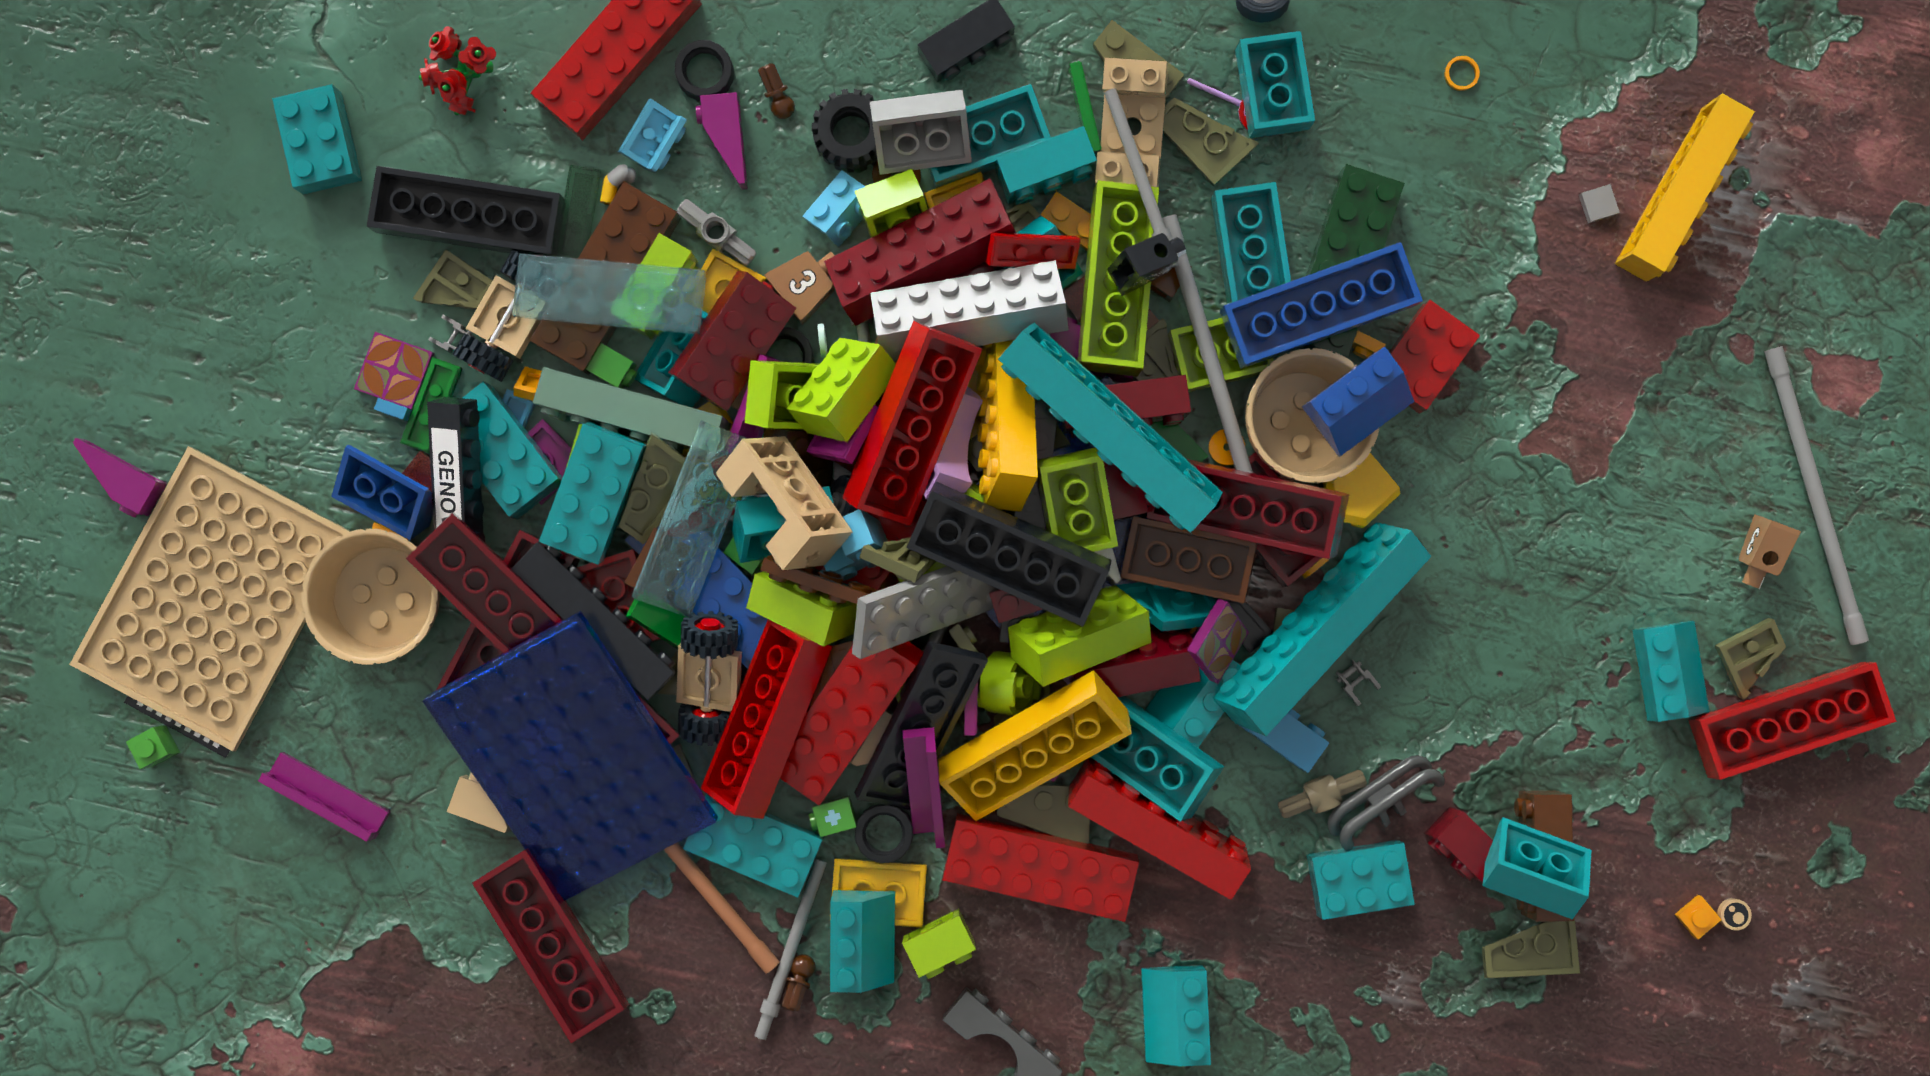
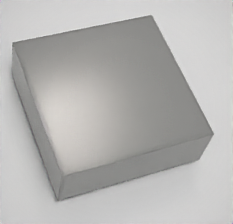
M1610 184L1579 194L1588 224L1620 213Z

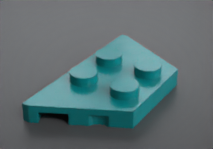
M1141 582L1117 585V587L1149 611L1150 623L1160 631L1201 627L1218 598Z

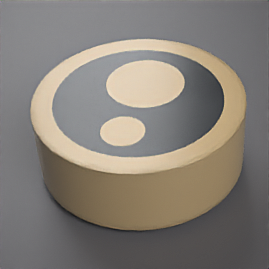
M1735 898L1723 901L1717 911V915L1721 918L1720 923L1731 930L1746 928L1752 918L1750 907L1744 901Z

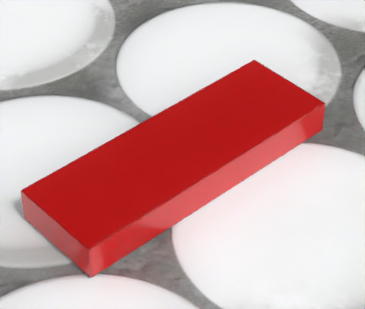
M991 233L986 263L989 266L1021 267L1056 260L1058 269H1075L1081 239L1077 236Z

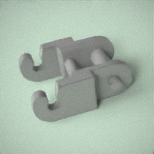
M443 314L441 318L453 324L454 328L448 342L441 343L432 337H429L428 340L451 353L452 349H456L451 344L458 332L466 333L473 338L475 337L471 335V331H464L465 326Z
M1352 659L1351 667L1342 674L1338 671L1336 672V675L1339 677L1336 680L1339 683L1343 682L1344 686L1342 689L1354 701L1355 705L1359 706L1361 702L1352 692L1354 686L1363 679H1368L1377 690L1381 686L1368 669L1362 670L1360 668L1362 664L1359 661L1356 663ZM1357 670L1361 676L1349 684L1346 678Z

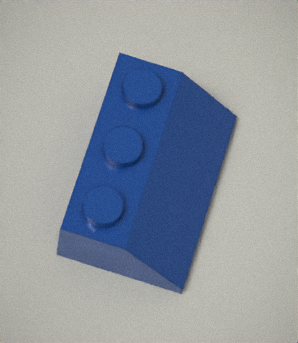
M1383 347L1303 405L1302 408L1338 457H1341L1412 404L1414 399L1404 371L1386 347Z
M351 445L345 447L331 497L408 540L413 539L430 526L433 507L432 493L429 488Z

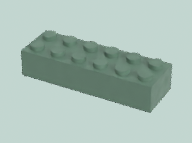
M546 367L542 369L533 403L541 408L540 413L546 414L549 418L565 422L566 417H570V421L577 423L576 425L590 422L621 435L628 433L630 438L646 443L652 432L680 454L683 453V449H687L689 454L704 461H709L713 457L722 454L731 428V423L721 415Z

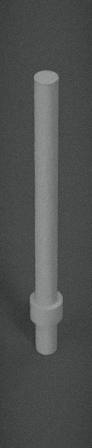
M1116 88L1104 92L1154 231L1152 237L1164 233L1170 241L1173 239L1170 229L1165 228Z
M815 859L768 998L764 999L761 1005L760 1012L762 1015L754 1035L759 1039L766 1040L773 1018L778 1016L781 1007L779 1001L827 865V862Z

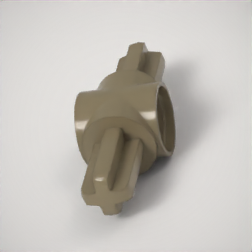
M1355 770L1336 779L1329 774L1320 776L1304 783L1302 787L1303 792L1279 801L1278 808L1283 818L1286 819L1309 809L1313 813L1315 812V814L1325 812L1339 806L1342 801L1341 796L1365 787L1367 785L1366 778L1361 770Z

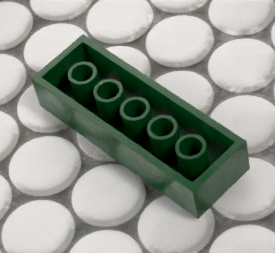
M1346 164L1339 173L1307 275L1383 249L1405 183ZM1358 327L1301 347V349H1325L1348 358Z

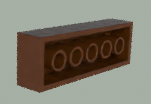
M623 181L530 341L589 375L590 372L586 368L601 343L607 346L620 323L612 314L614 308L657 235L660 233L667 238L671 237L681 220L677 211Z

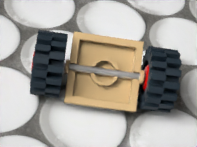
M514 250L509 254L500 272L519 284L515 286L496 275L466 326L467 330L485 339L486 344L464 333L452 354L468 363L470 367L483 374L486 373L500 382L503 381L514 361L495 349L499 347L520 359L532 335L550 307L548 303L533 296L529 291L531 290L546 299H550L561 277L546 269L540 263Z
M702 611L697 612V616L692 613L689 614V618L684 617L681 622L676 702L682 704L678 714V734L681 735L683 740L687 739L688 743L692 744L694 741H697V745L701 746L703 743H707L708 746H713V742L719 743L741 687L742 652L736 651L738 647V621L730 615L724 617V613L721 612L716 615L714 611H708V614H704Z

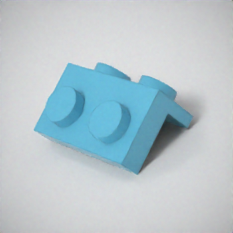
M648 99L618 152L648 171L656 172L658 169L661 170L670 158L668 151L673 143H678L683 137L686 130L684 124L687 119L675 115L654 100Z
M841 170L805 212L803 217L808 223L824 233L835 245L840 246L863 219L854 191L865 186Z

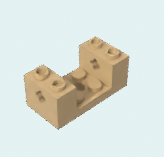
M1105 58L1103 92L1116 88L1127 120L1134 118L1141 122V131L1137 135H1133L1150 185L1152 187H1159L1168 79L1167 61ZM1104 94L1101 151L1097 152L1095 184L1098 180L1137 185Z
M785 436L742 439L716 472V475L723 483L724 489L732 497L768 494L777 506L778 512L784 516L786 522L766 545L775 563L782 570L826 565L853 533Z

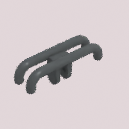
M1420 755L1410 756L1337 806L1328 818V830L1332 836L1340 835L1339 839L1342 848L1350 851L1354 847L1352 836L1357 830L1376 817L1384 827H1387L1391 824L1390 818L1386 813L1387 809L1392 806L1397 814L1400 816L1404 815L1407 811L1401 799L1429 781L1433 782L1436 787H1441L1445 784V778L1438 770L1432 769V765L1426 757ZM1417 767L1420 768V772L1395 789L1390 786L1391 783L1410 770ZM1368 800L1370 806L1348 821L1343 829H1341L1340 822L1342 818Z

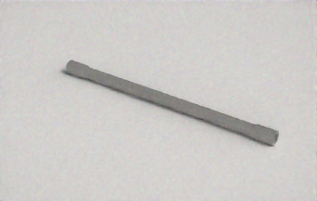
M1177 215L1163 217L1165 228L1170 229L1172 238L1179 237L1184 243ZM1185 253L1178 257L1179 265L1175 266V271L1236 470L1253 473L1188 256Z
M1783 346L1764 351L1771 377L1776 385L1842 609L1843 622L1850 645L1869 641L1863 617L1858 610L1790 379V370Z

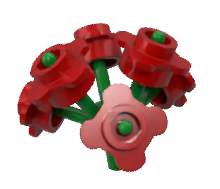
M446 26L443 31H437L431 36L429 40V47L431 48L429 58L435 61L438 58L447 60L455 56L459 59L458 68L440 71L438 62L428 64L427 58H424L426 67L420 68L421 75L419 80L423 81L424 87L430 86L432 95L435 94L434 88H438L443 101L450 103L448 109L454 111L455 115L462 114L466 116L467 110L476 111V109L472 108L475 99L466 96L472 78H479L482 73L493 72V63L490 60L495 59L496 51L494 48L486 47L482 44L478 37L469 38L466 49L459 51L462 46V41L459 39L460 36L454 34L455 30L452 27Z

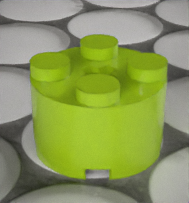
M995 651L988 657V662L980 676V691L977 697V705L979 707L985 708L988 712L1014 716L1030 707L1033 699L1039 700L1042 685L1012 659L1010 652Z

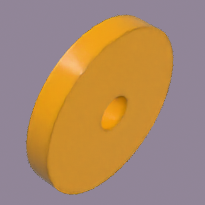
M1224 429L1219 430L1209 441V454L1220 465H1233L1234 462L1230 450L1226 451L1223 448L1224 444H1228Z

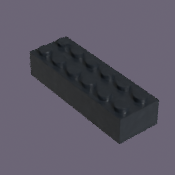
M376 166L367 227L379 234L511 253L514 250L525 256L557 260L566 200L560 193Z
M939 482L935 483L906 547L1082 627L1110 571L1112 561Z

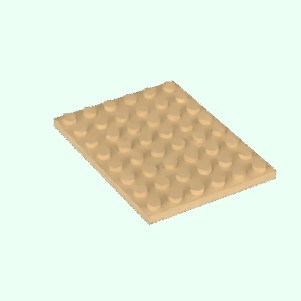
M188 446L69 665L227 749L237 751L306 623L301 597L303 580L307 569L309 570L310 568L309 565L317 553L323 550V547L338 536L342 537L343 534L351 531Z

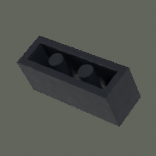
M987 0L918 44V53L937 82L942 79L949 81L961 72L960 68L969 62L971 65H974L987 56L985 52L995 46L997 49H1000L1012 40L1011 36L1014 35L1015 26L998 0Z

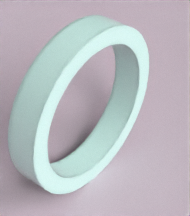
M824 323L818 324L821 358H825L828 354Z

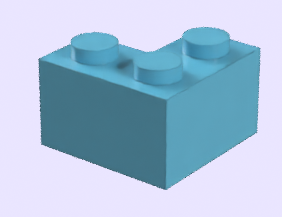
M859 509L843 516L853 533L824 565L826 571L831 570L840 574L844 578L843 581L855 577L858 574L857 571L866 566L869 568L877 566L859 558L864 545L869 544L877 550L882 548L883 542L888 541L880 520Z

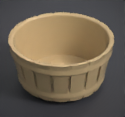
M1310 348L1295 350L1290 352V354L1286 353L1278 357L1260 373L1248 396L1245 419L1247 434L1254 451L1272 470L1291 480L1321 483L1349 474L1367 458L1378 436L1379 428L1341 457H1338L1302 408L1303 405L1357 366L1345 356L1332 353L1333 351L1317 348L1310 350Z
M360 529L345 533L342 537L338 536L317 553L309 565L310 568L309 570L307 569L303 580L301 603L308 628L315 635V639L327 651H331V654L348 662L353 661V663L362 665L381 664L407 654L427 636L438 613L440 592L406 560V557L416 548L412 542L390 531Z

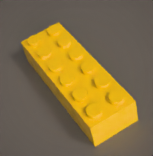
M1723 93L1702 107L1617 258L1615 265L1646 282L1655 277H1660L1665 271H1671L1678 260V256L1675 253L1680 244L1684 246L1693 233V229L1690 226L1695 218L1699 219L1708 206V203L1705 201L1710 191L1713 193L1723 179V176L1720 175L1725 165L1729 166L1737 155L1738 149L1735 148L1739 139L1743 140L1751 130L1753 123L1750 122V119L1755 111Z
M1010 340L983 345L981 348L983 350L976 366H980L976 389L981 391L980 398L983 400L977 416H981L982 419L978 429V442H982L978 466L983 468V475L979 483V493L984 495V503L992 507L1021 512L1038 478L1035 401L1026 391L1025 387L1027 385L1018 377L1014 379L1005 373L1001 367L1003 363L998 360L1014 341Z
M1093 670L939 758V783L977 821L1131 735L1128 709Z

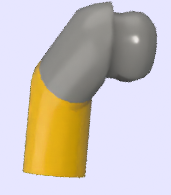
M622 164L609 172L603 180L600 203L610 205L617 193L618 187L622 185L623 181L628 184L634 182L636 178L635 170L626 164Z

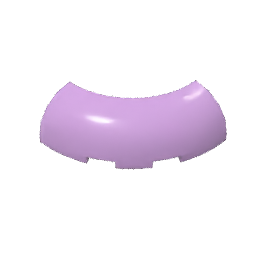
M969 387L965 391L925 489L924 496L927 500L936 482L963 494L972 484L968 471V446L971 430L983 400Z

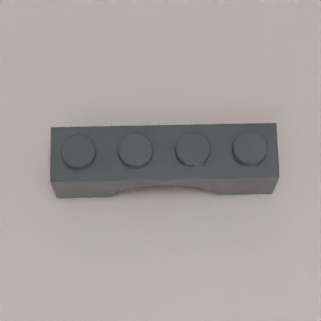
M966 987L943 1014V1021L966 1040L981 1034H992L1006 1040L1015 1051L1017 1057L1014 1076L1061 1075L1060 1058L1048 1048L1043 1052L1035 1045L1037 1039L1024 1028L1021 1031L1017 1030L1011 1025L1013 1019L1001 1008L997 1011L987 1004L989 998L977 988L971 991Z

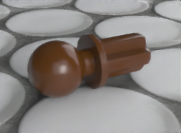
M773 63L766 64L758 69L767 92L764 95L766 98L771 96L773 98L771 102L773 115L779 119H787L794 113V101L791 97L784 95L783 91L788 89V87L783 85Z
M798 955L792 962L791 971L794 977H787L786 979L788 986L782 1002V1007L786 1010L798 1012L805 990L810 988V984L805 982V980L814 974L816 965L813 958L809 955Z

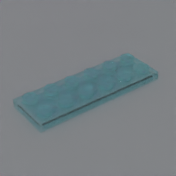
M519 253L512 315L518 318L700 334L707 272L700 269Z
M700 421L631 597L689 617V614H692L738 498L732 497L724 489L723 483L716 475V472L740 441L748 438L705 421Z

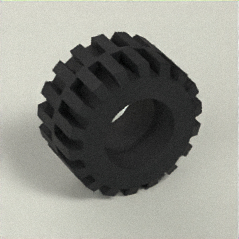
M848 89L841 90L842 94L836 96L834 92L829 95L830 99L827 102L823 99L819 104V111L815 110L813 115L812 132L817 151L820 156H823L824 161L828 165L833 164L837 170L841 171L842 168H845L848 172L854 173V169L860 168L861 171L867 170V165L872 164L874 166L878 160L870 102L874 100L873 96L869 93L862 95L861 90L854 89V93H848ZM848 116L859 117L869 126L867 138L855 146L842 145L833 136V129L837 122Z

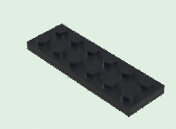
M928 642L854 792L857 800L911 810L903 730L934 727L938 760L988 662L984 653Z

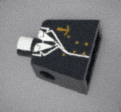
M1161 233L1125 248L1107 270L1121 296H1124L1166 274L1177 263L1178 257L1186 253V248L1179 237L1169 241L1167 236Z

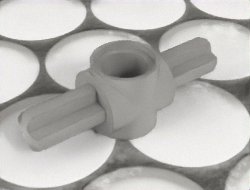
M685 199L677 209L679 216L697 229L696 234L705 240L709 246L715 248L720 253L724 250L744 265H748L753 261L756 251L736 236L737 230L730 226L722 217L717 216L713 212L707 214L688 199ZM717 225L724 227V234L721 238L712 239L709 237V231L712 227Z

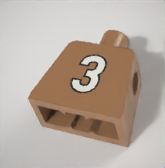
M807 251L765 274L767 281L774 287L778 295L797 308L793 314L802 325L835 291L824 263L825 260L835 256L832 252L816 262Z
M1755 514L1739 555V561L1749 565L1742 582L1760 589L1767 572L1779 576L1801 531Z

